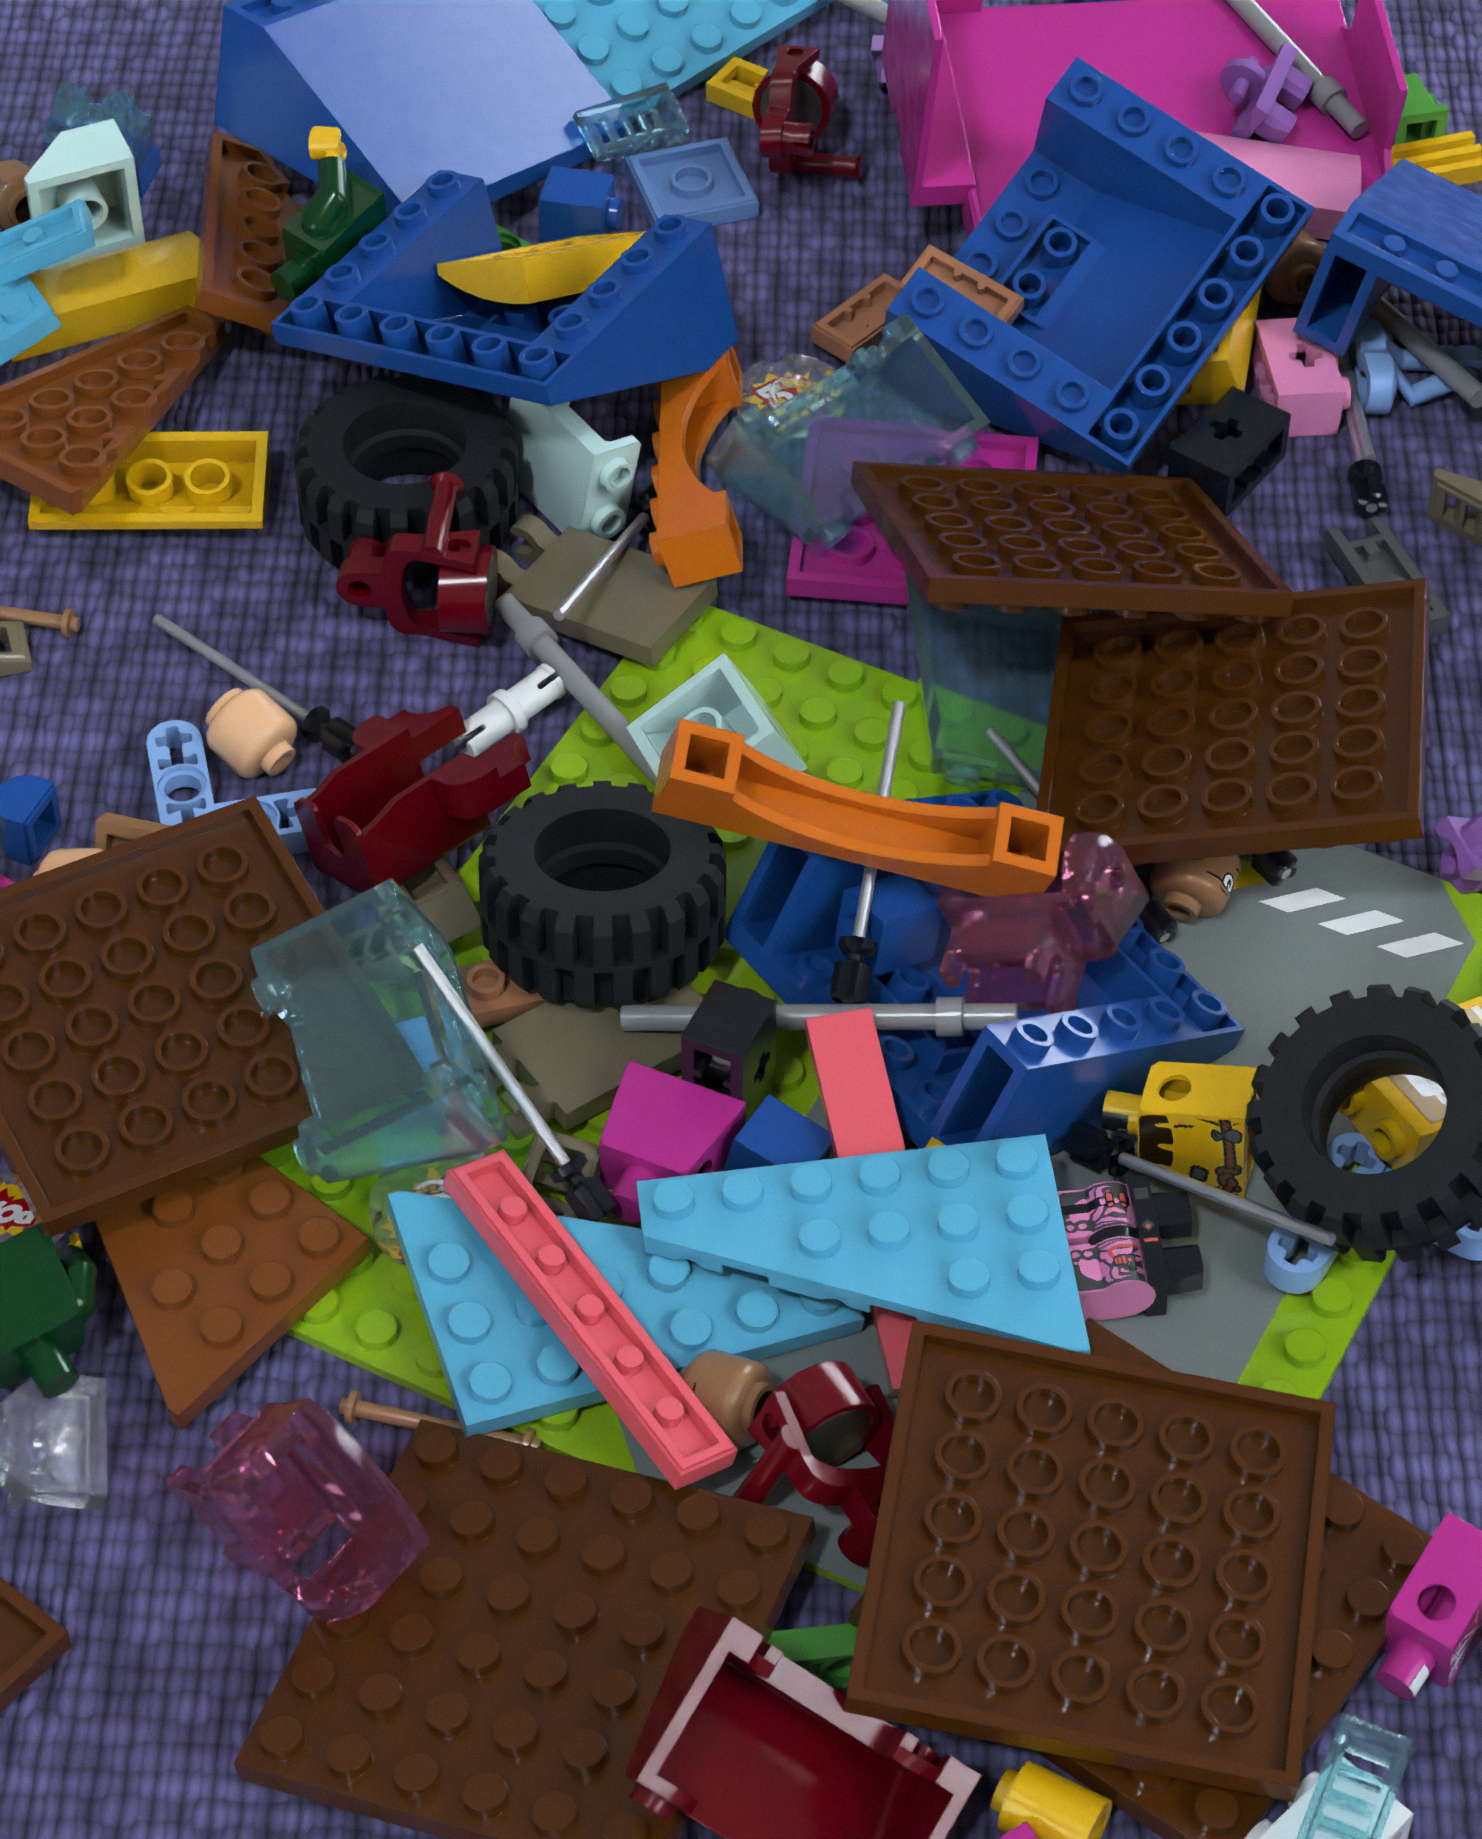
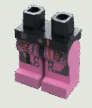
M1148 1175L1127 1177V1184L1117 1181H1105L1095 1183L1085 1189L1057 1191L1084 1321L1088 1318L1093 1321L1123 1318L1136 1315L1144 1310L1146 1317L1165 1315L1167 1295L1202 1290L1204 1270L1199 1246L1193 1244L1163 1248L1162 1240L1191 1237L1192 1215L1187 1191L1151 1193Z

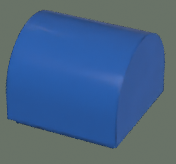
M21 775L8 779L0 785V842L3 852L9 858L31 866L62 826L54 781L34 775Z

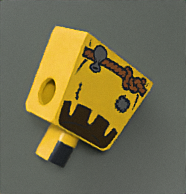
M1159 1061L1150 1067L1142 1095L1114 1090L1107 1091L1102 1110L1101 1128L1103 1130L1137 1135L1139 1158L1245 1198L1254 1165L1249 1142L1255 1136L1246 1124L1247 1104L1251 1100H1259L1258 1094L1251 1086L1257 1068Z

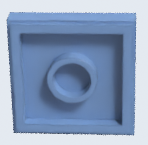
M727 137L625 157V173L651 227L664 214L682 215L685 218L712 223V226L759 217V200Z

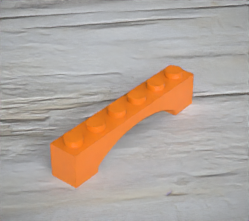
M732 345L708 371L655 382L660 399L653 401V411L659 431L652 433V443L658 464L651 466V475L657 497L650 499V509L656 531L649 533V544L656 566L658 568L666 566L674 588L743 572V535L727 491L713 492L699 481L702 457L713 432L732 408L743 405V373Z
M681 718L661 753L651 808L652 812L1029 908L1034 906L1057 876L1064 817L1002 801L997 807L946 806L900 800L858 791L813 777L775 761L744 743L745 735Z

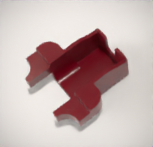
M449 705L438 711L424 714L402 710L389 719L376 714L364 721L352 734L357 755L332 770L320 786L306 799L302 797L294 802V809L316 868L375 899H380L490 827L491 823L488 813L532 786L525 766L531 760L524 736L514 732L475 758L461 753L424 777L420 761L467 732L459 708Z

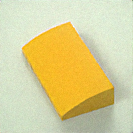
M185 231L28 274L54 311L62 327L12 358V362L126 332L186 305L195 308L199 237L191 231Z
M646 231L581 235L438 263V276L464 292L479 298L509 304H531L583 293L590 284L595 282Z
M149 432L83 511L72 515L34 495H30L27 522L29 530L263 529L268 510L273 462L269 432Z

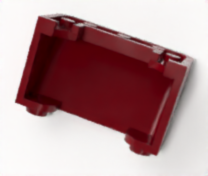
M702 1606L696 1608L681 1634L624 1773V1776L636 1783L629 1796L631 1799L667 1821H670L677 1809L723 1839H945L980 1779V1774L950 1755L945 1754L943 1758L937 1756L938 1754L920 1743L917 1737L892 1726L882 1719L843 1711L846 1698L844 1694L784 1657V1652L771 1644L762 1642L763 1635L733 1616Z

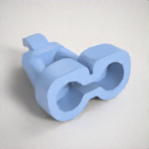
M1367 319L1347 349L1364 414L1389 413L1397 389L1410 408L1454 391L1436 374L1412 385L1401 371L1432 370L1407 348H1400L1390 341L1384 328L1376 319ZM1452 345L1439 346L1464 369L1466 368L1473 377L1479 380L1477 372L1469 368H1482V351L1479 347L1475 345H1462L1453 348Z

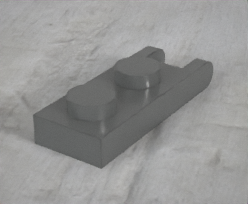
M1379 515L1366 519L1365 529L1368 536L1348 542L1338 527L1327 529L1323 533L1326 549L1352 586L1424 578L1383 518ZM1428 584L1430 593V637L1447 632L1450 614Z

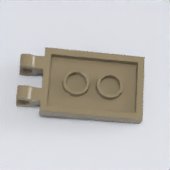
M524 514L511 527V534L526 539L515 550V557L532 565L527 570H523L510 555L497 549V599L503 594L511 593L533 617L539 616L543 618L554 631L652 667L718 596L716 578L674 588L666 566L658 568L651 554L626 546L562 621H557L553 617V612L613 545L614 541L568 526L558 536L540 518L531 514Z
M689 984L680 991L675 987L670 988L665 998L648 1003L646 998L633 1001L632 1005L700 1004L703 998ZM562 999L560 1004L546 1001L493 1029L492 1045L513 1076H519L524 1082L520 1086L545 1123L556 1118L567 1131L612 1106L629 1061L669 1075L680 1070L681 1035L684 1031H622L620 1022L621 1008L613 1009V1004H595V1009L577 1008L574 1001ZM477 1045L472 1046L465 1052L470 1066L474 1069L472 1071L474 1091L479 1097L487 1096L503 1085ZM506 1090L501 1095V1101L511 1112L502 1117V1123L516 1139L525 1138L535 1132V1130Z

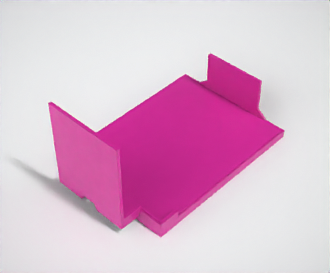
M889 0L881 59L892 113L897 115L900 130V154L910 205L915 207L960 204L966 238H968L1032 153L1046 97L1076 57L1087 62L1193 131L1229 136L1245 101H1242L1240 104L1230 102L1228 94L1220 85V75L1225 64L1232 59H1245L1247 56H1253L1258 59L1259 66L1263 67L1272 65L1276 55L1225 0H1128L982 8L983 0ZM1255 0L1326 77L1333 76L1348 92L1347 100L1369 122V127L1362 136L1352 138L1331 114H1322L1310 101L1309 91L1302 103L1294 111L1279 101H1275L1298 116L1292 130L1280 144L1359 155L1361 159L1362 194L1392 168L1391 150L1408 93V87L1383 1L1358 0L1352 26L1349 28L1347 27L1340 0ZM1253 133L1248 138L1251 140L1268 142L1256 133Z

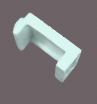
M510 397L507 419L510 421L515 432V443L517 444L519 491L561 533L568 526L608 539L624 530L641 443L633 435L610 442L603 440L569 407L570 402L548 406Z

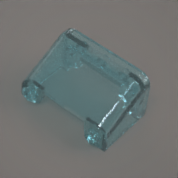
M907 313L885 325L882 329V333L885 336L877 347L873 345L866 350L863 347L853 353L845 366L781 405L772 409L768 404L759 409L755 404L734 417L707 456L706 462L719 479L809 547L815 546L818 543H821L825 549L832 547L852 531V522L868 513V510L850 484L853 461L941 466L949 462L951 466H959L972 457L981 447L976 439L990 424V420Z
M392 878L251 949L257 977L251 980L253 993L260 1007L267 1015L270 1016L277 1013L290 1027L313 1116L299 1122V1137L293 1140V1148L304 1171L310 1177L318 1175L327 1183L481 1154L508 1141L506 1124L487 1061L414 955L412 949L421 943L425 945L472 1014L456 959L439 929Z

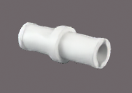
M542 663L536 667L535 671L507 691L503 689L496 690L487 697V705L464 720L467 732L451 741L453 747L457 748L466 740L475 736L466 743L467 747L459 753H465L475 758L506 735L514 732L521 733L527 728L528 719L556 699L558 700L565 695L566 690L562 679L559 676L542 689H539L548 682L547 678L555 673L551 666Z

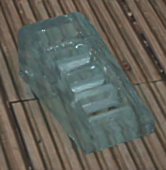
M667 82L575 111L573 119L596 162L667 149L679 145L690 129V125ZM645 114L651 115L657 127H651ZM629 117L635 118L641 132L636 133ZM612 120L619 122L626 137L620 138ZM595 123H601L610 142L604 144L594 125Z
M1342 1713L1296 1839H1314L1317 1829L1341 1839H1381L1415 1740ZM1348 1752L1389 1768L1385 1779L1343 1763L1345 1753ZM1336 1777L1378 1793L1379 1797L1376 1805L1334 1789L1333 1785ZM1328 1803L1370 1820L1367 1831L1323 1815L1326 1804Z

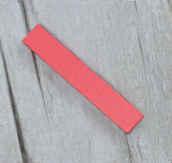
M871 1007L805 1018L804 1029L834 1157L841 1158L906 1150ZM873 1305L871 1314L891 1398H896L899 1396L912 1321L917 1320V1317Z
M502 1149L447 1170L442 1185L675 1491L732 1466L738 1453L736 1446L506 1151Z

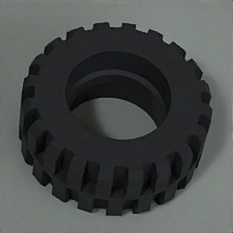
M402 372L403 377L387 378L386 374L370 377L369 383L361 386L356 382L340 390L338 398L334 399L329 396L315 409V416L310 415L300 429L299 439L295 443L293 455L301 525L304 526L305 536L311 546L317 551H321V556L340 569L342 562L349 557L348 550L350 544L358 538L375 539L386 548L388 540L394 534H425L434 492L430 487V480L412 484H391L380 482L379 480L400 474H426L433 476L438 472H450L458 475L465 484L464 491L456 498L450 532L480 530V544L495 545L497 549H500L510 537L511 527L517 522L519 516L518 453L513 427L510 421L503 416V411L488 397L482 399V394L474 388L457 386L430 378H421L420 376ZM419 560L411 561L405 567L406 582H412L413 587L429 585L430 579L439 578L440 565Z
M593 781V786L577 787L576 783L558 786L556 793L546 795L542 791L528 797L523 804V808L512 807L502 816L498 824L494 825L482 843L483 851L479 854L481 936L484 947L489 951L490 959L501 972H504L505 975L509 974V978L525 991L530 992L532 989H536L543 999L560 1004L562 999L574 1001L577 1008L595 1009V1004H613V1009L621 1008L622 1005H632L633 1001L646 998L648 1003L665 998L672 987L680 991L696 979L698 971L703 973L718 955L719 947L724 943L726 931V852L722 848V839L716 829L711 826L652 812L654 793L649 792L646 785L630 782L627 787L612 786L611 781Z
M1390 984L1369 985L1367 987V996L1356 999L1349 989L1331 995V1007L1316 1014L1312 1006H1310L1295 1017L1300 1027L1290 1037L1283 1032L1276 1036L1268 1047V1050L1274 1057L1270 1067L1263 1064L1257 1066L1251 1086L1260 1097V1100H1251L1247 1104L1246 1124L1255 1135L1249 1142L1254 1162L1263 1172L1264 1181L1290 1216L1336 1234V1241L1332 1246L1323 1244L1329 1249L1343 1255L1352 1247L1361 1260L1379 1263L1386 1259L1387 1250H1394L1402 1262L1423 1259L1422 1247L1437 1242L1442 1252L1461 1243L1455 1232L1469 1222L1477 1230L1482 1227V1026L1479 1023H1471L1465 1010L1448 999L1442 1000L1437 1005L1430 991L1412 986L1404 990L1403 997H1397ZM1404 1074L1429 1079L1438 1083L1443 1089L1447 1098L1443 1124L1430 1146L1410 1163L1388 1172L1362 1174L1341 1169L1330 1159L1327 1153V1139L1331 1123L1343 1102L1358 1088L1375 1079Z

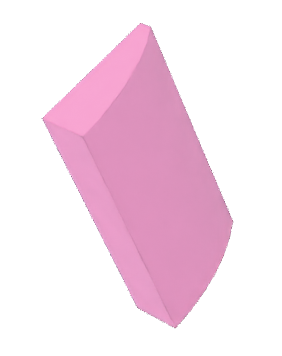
M1197 132L1313 206L1315 209L1312 217L1304 228L1314 238L1329 240L1332 232L1352 202L1361 195L1362 173L1359 155Z

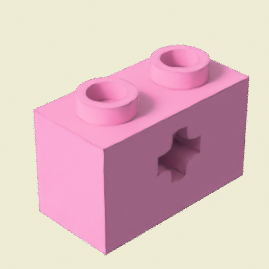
M1297 318L1255 320L1249 368L1259 399L1291 414L1288 437L1338 434L1342 411L1349 410L1351 404L1349 379L1347 376L1341 377L1338 369L1339 354L1293 332L1292 330Z

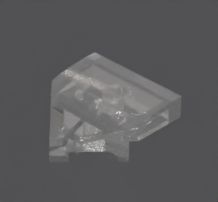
M80 1375L79 1380L70 1390L50 1399L43 1397L32 1378H30L0 1403V1485L9 1493L7 1503L15 1511L24 1505L26 1499L31 1503L101 1510L108 1495L106 1378Z

